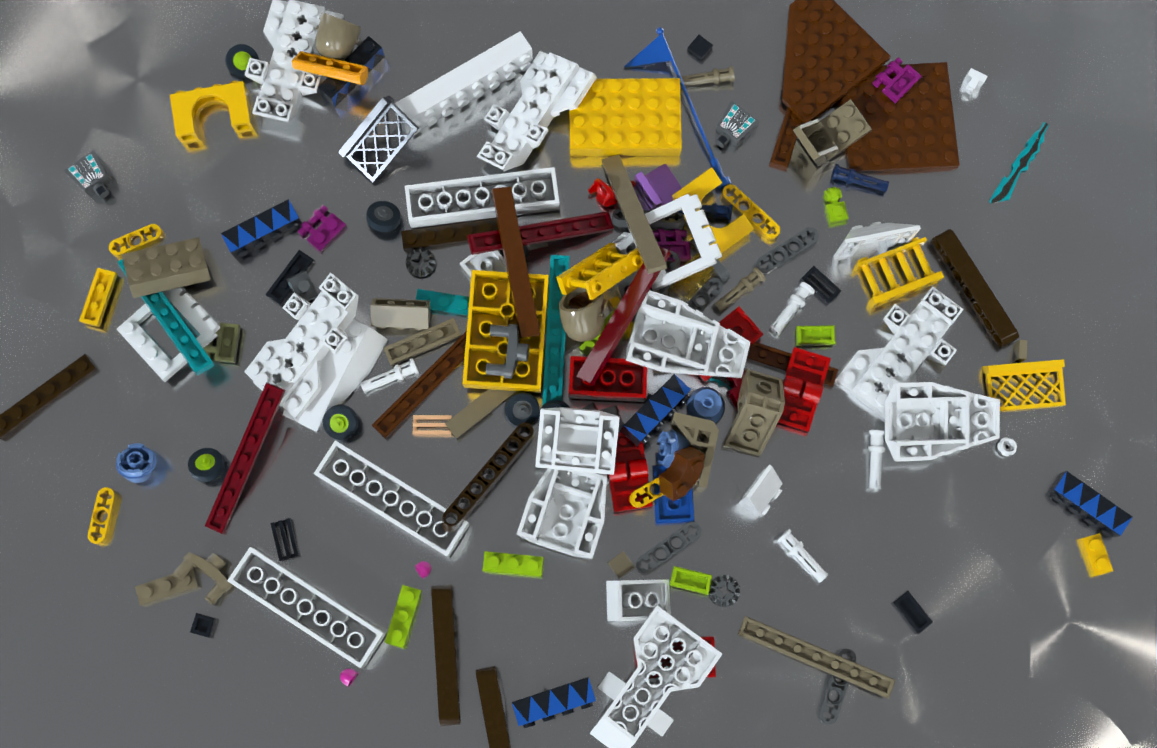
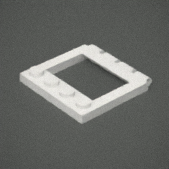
M686 194L645 214L650 225L677 211L683 210L701 258L669 273H666L665 269L661 270L652 285L653 291H657L717 263L716 259L722 257L718 244H712L716 239L711 227L703 228L709 225L704 210H699L702 208L697 194L693 196Z
M184 287L162 291L166 298L200 333L196 339L202 348L206 347L218 336L216 332L220 329V326L198 305V302L189 293H186ZM144 304L121 324L117 330L156 374L166 382L187 361L181 353L170 360L139 326L152 315L150 309Z

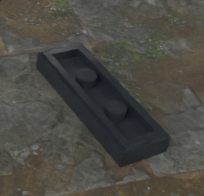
M298 250L265 295L282 307L293 292L286 279L302 271L308 272L315 263V260Z

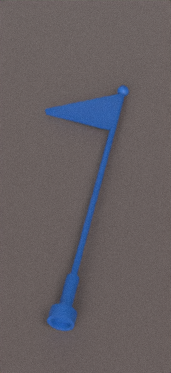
M659 27L656 30L659 36L624 67L631 68L671 61L677 78H680V85L712 159L710 160L712 167L722 181V184L717 186V189H724L725 186L732 184L729 176H724L718 159L713 155L664 37V30Z

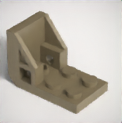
M850 99L821 121L815 119L798 126L793 131L814 162L820 166L864 137L872 129Z
M749 369L745 370L737 402L738 413L724 440L725 447L761 456L783 413L785 405L783 379Z
M674 412L670 427L685 436L690 446L704 454V468L695 483V491L703 492L707 488L719 429L711 420Z

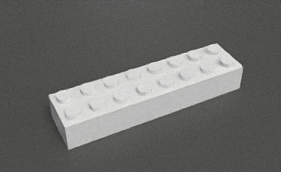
M521 31L395 104L419 127L418 131L414 134L416 135L427 125L435 124L439 118L447 117L458 107L466 106L470 100L480 98L489 89L493 90L503 81L511 80L517 73L528 70L533 62L532 48ZM401 123L404 132L409 134L412 128L407 123Z
M555 167L406 185L405 193L410 227L419 228L496 218L491 192L493 188L511 187L517 215L559 210Z
M334 441L313 473L448 558L470 525L467 521H464L456 531H445L442 527V517L447 510L446 508L337 441ZM452 517L446 519L449 524L456 522Z
M250 547L227 580L359 668L366 666L386 633L255 548Z

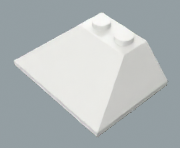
M874 222L867 227H863V225L855 226L850 230L834 254V260L853 256L859 246L863 244L886 240L888 249L906 245L921 229L920 225L881 224V222Z
M567 407L541 409L535 467L614 475L620 416L598 410Z

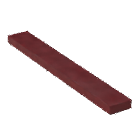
M609 211L523 225L519 226L522 244L526 246L612 231L614 227ZM499 230L469 234L467 236L472 255L503 250Z
M659 247L666 262L671 252ZM644 263L641 265L576 377L591 385L595 384L660 271L648 274Z
M266 382L205 527L221 534L225 533L284 396L285 389Z

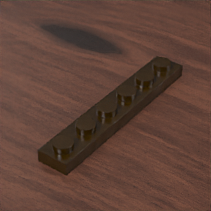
M497 218L405 230L401 231L403 249L408 251L420 247L430 248L467 243V236L469 234L499 230Z
M86 354L82 355L0 414V439L2 440L98 371L89 356Z

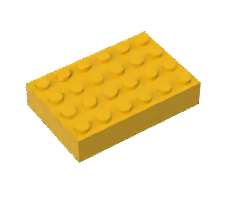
M680 78L595 79L579 106L574 110H569L570 157H612L615 155L620 157L680 156L682 150Z
M472 270L462 382L464 388L541 393L549 275L528 274L540 335L520 339L519 335L520 343L529 344L528 361H518L515 374L512 379L503 378V376L486 374L487 363L504 364L506 363L507 337L490 336L491 325H517L507 272Z

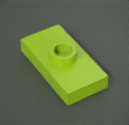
M835 325L796 326L797 346L836 344Z
M673 566L669 586L708 595L712 575Z

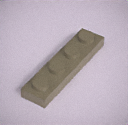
M454 318L388 345L383 349L390 365L393 366L461 337V333Z

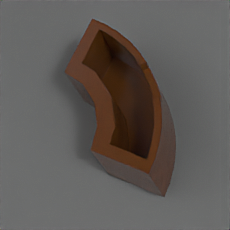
M692 446L675 451L670 467L659 475L660 493L672 501L685 496L695 485L704 468V454Z

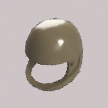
M322 12L319 17V26L317 25L316 27L318 29L315 37L316 49L321 56L341 61L345 60L352 53L355 44L358 43L357 39L361 33V27Z
M578 287L568 295H564L560 300V319L563 329L569 338L584 342L595 339L603 330L605 314L601 313V305L604 297L602 293L591 304L583 308L568 309L569 301L573 297L587 292V289Z

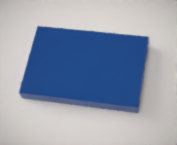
M652 465L653 480L658 478L668 468H665L663 465ZM656 483L653 484L655 495L660 493V486ZM693 487L685 496L675 501H672L665 495L655 499V524L695 522Z

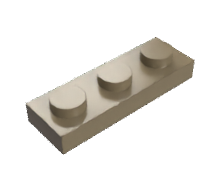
M192 568L182 581L171 574L135 586L140 606H144L200 586L195 568Z

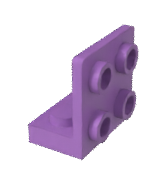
M667 164L661 165L646 175L642 171L635 175L634 182H636L637 188L652 210L673 201L672 195L682 188Z

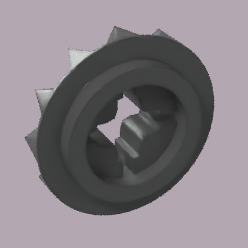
M420 247L412 249L407 254L405 263L407 270L412 275L424 277L434 270L436 260L434 254L429 249ZM420 255L426 261L422 263L421 269L418 263L415 262L419 260Z
M720 575L711 581L709 596L719 606H731L736 603L740 596V586L733 577ZM727 582V589L733 593L726 594L722 599V592L716 588H723Z

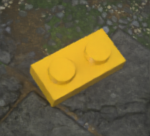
M1100 533L1079 539L1092 577L1113 571Z

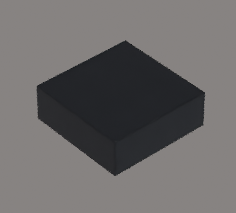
M698 35L688 46L687 50L702 60L712 49L713 44L701 35Z
M196 613L190 633L211 638L217 618Z

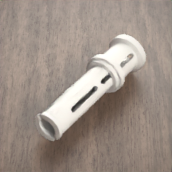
M801 282L800 288L795 294L790 296L789 304L770 329L777 333V335H780L798 309L805 306V301L810 295L815 293V290L807 283Z
M410 358V361L406 363L396 364L392 370L360 382L364 393L366 394L395 380L403 381L405 377L414 373L416 375L419 374L414 359Z
M869 430L871 435L870 446L868 447L869 452H871L869 489H881L882 453L886 451L884 447L885 431Z
M788 529L777 541L781 542L789 550L788 553L790 555H795L820 583L828 576V573L803 548L802 541H798L792 535V531Z

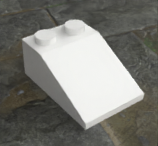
M770 464L758 475L739 502L740 505L756 517L761 514L765 515L771 507L768 503L772 498L776 500L782 492L780 489L782 482Z
M669 579L606 581L607 621L647 620L656 606H659L671 615Z

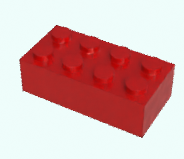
M570 356L568 398L645 402L647 367L622 358H609L595 384L591 385L576 377L587 357Z

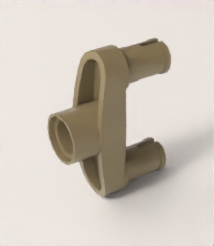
M188 552L183 557V562L173 572V575L182 581L193 567H197L215 581V586L204 598L211 605H214L224 592L227 593L232 587L220 572L226 563L214 553L207 560H204Z

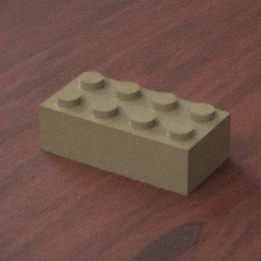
M199 237L121 254L133 298L210 280Z

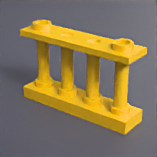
M916 237L906 245L869 259L868 257H863L857 260L853 270L855 272L862 269L873 292V297L868 302L871 309L937 284L944 278L942 271L935 273L931 270L921 246L927 241L926 237L921 239ZM914 249L925 273L923 275L924 278L917 279V277H914L904 255L905 252ZM897 256L908 280L907 284L903 286L897 284L887 259ZM880 263L890 285V291L885 293L880 291L870 269V266Z
M608 243L556 278L562 294L568 295L579 287L587 289L589 299L593 300L637 271L643 264V260L638 248L628 254H620L617 252L615 243Z

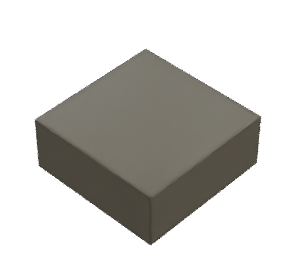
M1019 340L1014 343L1013 362L1021 363L1027 359V340Z
M624 551L608 562V565L618 579L635 568Z

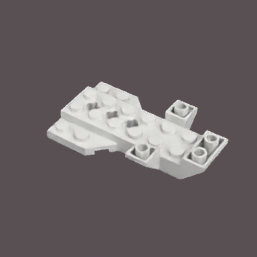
M272 0L263 30L274 49L270 64L266 61L250 58L245 72L246 77L263 85L260 96L256 98L252 111L253 114L290 122L298 112L302 96L317 93L322 75L294 69L292 67L293 58L290 56L292 54L297 55L300 51L320 55L316 49L315 37L321 13L323 12L344 20L343 14L326 11L325 7L296 0H289L288 2Z
M539 51L531 66L520 80L522 96L512 112L509 113L506 109L493 104L484 118L487 123L499 130L492 143L486 141L477 157L504 171L523 165L532 150L538 147L549 131L547 127L552 119L567 109L570 111L576 109L597 76L590 71L580 68L577 63L553 53L546 54Z
M332 273L320 285L319 289L322 291L312 304L298 294H292L283 306V309L293 318L299 320L286 339L266 342L245 370V373L253 380V383L262 391L266 382L285 389L286 391L279 406H282L296 419L302 416L322 389L319 373L322 359L329 350L337 354L348 339L344 330L356 316L359 295Z
M933 286L910 314L894 304L883 318L894 334L884 348L858 350L835 379V382L885 419V400L894 383L917 382L916 370L925 359L946 365L955 354L957 349L943 340L942 336L964 309ZM899 356L903 357L901 363L897 361ZM888 370L892 372L890 377L886 376ZM879 385L882 391L876 392V386Z
M659 606L654 608L633 638L637 668L628 681L625 683L611 672H608L597 687L612 698L613 702L603 716H601L590 734L608 748H631L646 726H649L663 737L674 721L659 709L670 692L700 687L722 656L721 652ZM680 641L682 643L680 646L683 647L682 650L674 651L673 642L677 643ZM668 657L671 665L670 667L665 666L663 668L660 661L662 658L666 659ZM657 674L659 676L657 678L659 679L658 684L653 683L651 685L649 683V676Z

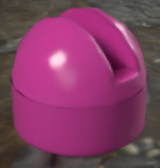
M422 561L414 565L422 579L429 575L431 566L428 562Z
M345 669L340 674V680L349 687L355 680L357 673L352 669Z

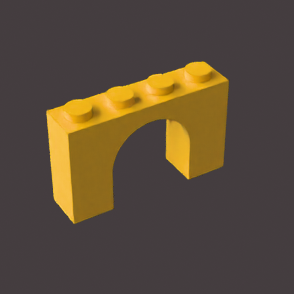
M232 81L224 85L214 84L208 88L198 87L191 91H177L175 94H169L175 134L180 142L199 139L196 117L201 107L210 102H222L228 106L231 126L235 132L254 129L248 90L243 81Z
M711 167L672 195L673 200L686 194L690 196L697 194L701 202L704 196L722 184V181ZM744 214L738 216L723 228L710 226L716 239L712 244L717 243L720 252L723 253L752 232L754 228Z

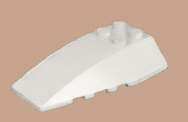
M649 290L635 316L626 349V361L666 373L741 378L750 341L729 328L727 330L720 326V323L714 319L712 321L705 317L699 310L696 309L695 311L690 308L687 303Z
M354 319L344 330L348 339L337 354L329 350L321 361V369L319 370L320 380L322 381L321 391L299 419L294 418L285 409L283 416L318 432L323 426V417L326 411L335 405H342L348 396L360 386V382L371 374L388 339L369 326Z
M933 382L894 383L885 400V441L896 462L933 460L942 455H949L955 451L964 450L970 446L980 445L1000 438L999 399Z
M547 469L528 498L516 535L534 544L564 554L592 559L605 519L607 474Z

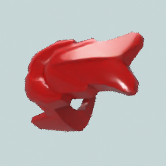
M599 178L594 180V183L588 189L589 194L597 192V200L604 207L618 202L611 185L608 186ZM631 181L632 186L634 187L636 185V182Z

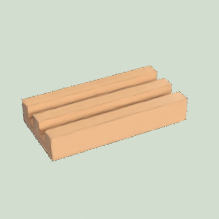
M413 415V435H452L449 429L448 431L417 430V427H447L445 423H417V420L449 421L452 415Z

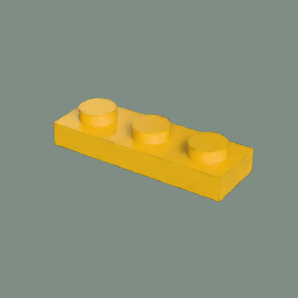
M97 268L79 319L81 323L100 328L118 275L116 272Z

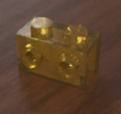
M697 253L686 264L701 258V255ZM712 266L672 283V285L684 298L688 295L692 296L698 291V286L702 282L705 284L713 277L711 274L714 268Z

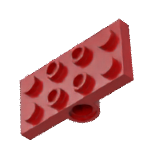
M793 347L783 379L785 405L778 423L809 432L817 404L823 392V384L831 358Z
M618 433L614 475L608 474L613 511L615 513L653 507L652 502L640 508H636L630 503L631 493L649 483L648 466L643 443L641 442L636 447L625 435ZM647 492L640 496L636 494L637 498H635V501L642 504L641 500L648 496Z

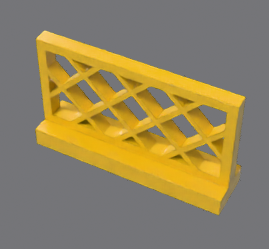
M1064 359L982 366L983 374H985L987 397L995 398L998 394L1005 400L1000 406V411L1066 405L1062 367H1065ZM1050 372H1057L1058 380L1054 384L1046 379ZM1033 373L1041 378L1035 386L1027 380ZM1013 375H1017L1022 380L1016 388L1008 382ZM991 377H998L1003 381L998 389L992 386ZM1043 381L1051 387L1045 395L1037 389ZM1024 383L1032 388L1027 396L1019 391ZM1006 384L1014 390L1008 398L1000 392ZM1053 390L1059 393L1060 402H1053L1048 398ZM1035 391L1043 397L1038 404H1034L1029 399ZM1016 393L1024 399L1019 405H1015L1010 401Z

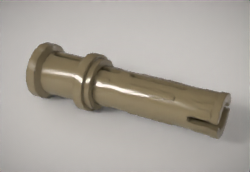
M733 66L719 70L714 68L711 72L681 76L685 87L707 83L719 85L720 82L730 81L732 83L735 81Z
M755 267L752 273L745 278L742 277L740 284L714 303L713 306L721 314L746 292H752L753 288L760 282L766 281L765 276Z

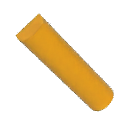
M300 51L292 59V67L296 70L359 85H364L368 78V67L303 51Z

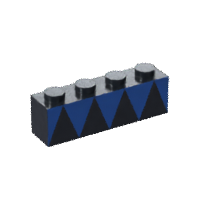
M368 36L344 61L366 66L369 73L385 55L383 48ZM327 77L318 89L321 96L332 106L336 107L358 84Z
M288 199L222 232L221 235L230 253L235 258L243 257L248 251L254 248H261L267 241L271 239L276 240L283 233L296 230L302 222Z
M673 374L623 425L620 432L636 447L641 442L645 444L652 437L650 433L654 429L658 431L664 425L663 420L666 417L671 418L674 412L677 411L675 407L679 403L683 405L690 398L688 393L691 389Z
M1068 471L1060 473L1048 490L1054 500L1069 506L1068 509L1071 512L1080 514L1088 524L1099 527L1101 532L1110 538L1121 536L1133 516Z
M589 677L511 703L518 726L523 725L524 728L536 725V720L542 719L543 722L555 719V714L562 712V716L573 713V708L581 706V709L593 706L592 702L596 701Z

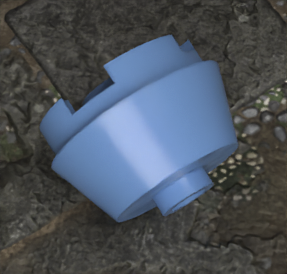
M701 387L693 391L689 396L687 410L690 416L711 420L714 423L723 416L725 401L717 390L710 387Z
M674 430L662 431L657 440L660 443L659 453H655L656 461L665 468H669L674 459V452L690 446L688 439Z
M140 443L128 445V448L123 450L121 454L119 452L116 458L118 473L133 483H140L149 479L156 465L154 452Z

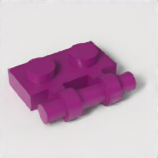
M899 57L891 61L887 68L880 72L873 81L875 87H879L881 84L886 86L882 92L895 104L921 78V75L909 64L904 68L900 67L903 61ZM892 73H895L896 76L893 80L889 78Z
M324 205L319 209H315L307 222L304 221L301 224L302 227L297 231L302 237L307 232L311 235L306 240L321 254L347 227L333 213L325 217L324 214L328 211V208ZM320 220L322 224L315 230L312 226Z
M657 229L652 231L658 240L659 247L674 251L679 255L681 261L691 260L689 241H682V238L687 237L686 230L673 229L664 231V229ZM666 238H672L674 241L666 242ZM672 257L668 258L667 261L675 262V259Z

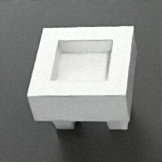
M971 68L964 78L969 81L965 89L972 92L976 85L981 87L988 76Z
M623 232L612 242L615 243L617 251L621 254H628V246L636 249L631 233Z

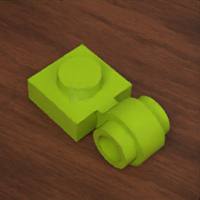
M827 188L824 191V198L826 202L829 201L831 203L825 206L829 224L847 221L849 218L845 202H838L842 198L840 188Z

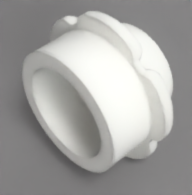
M1005 437L1000 440L997 448L1003 456H1009L1016 452L1017 444L1013 439Z

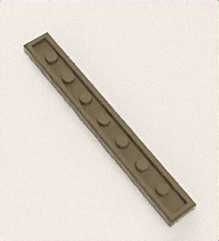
M615 155L601 159L603 168L648 274L667 269L665 259L620 156Z
M566 333L564 354L577 344ZM546 344L544 345L543 371H544V364H545V346H546ZM488 389L447 421L445 425L455 438L458 439L518 391Z
M747 616L744 617L738 635L882 697L889 699L895 679Z

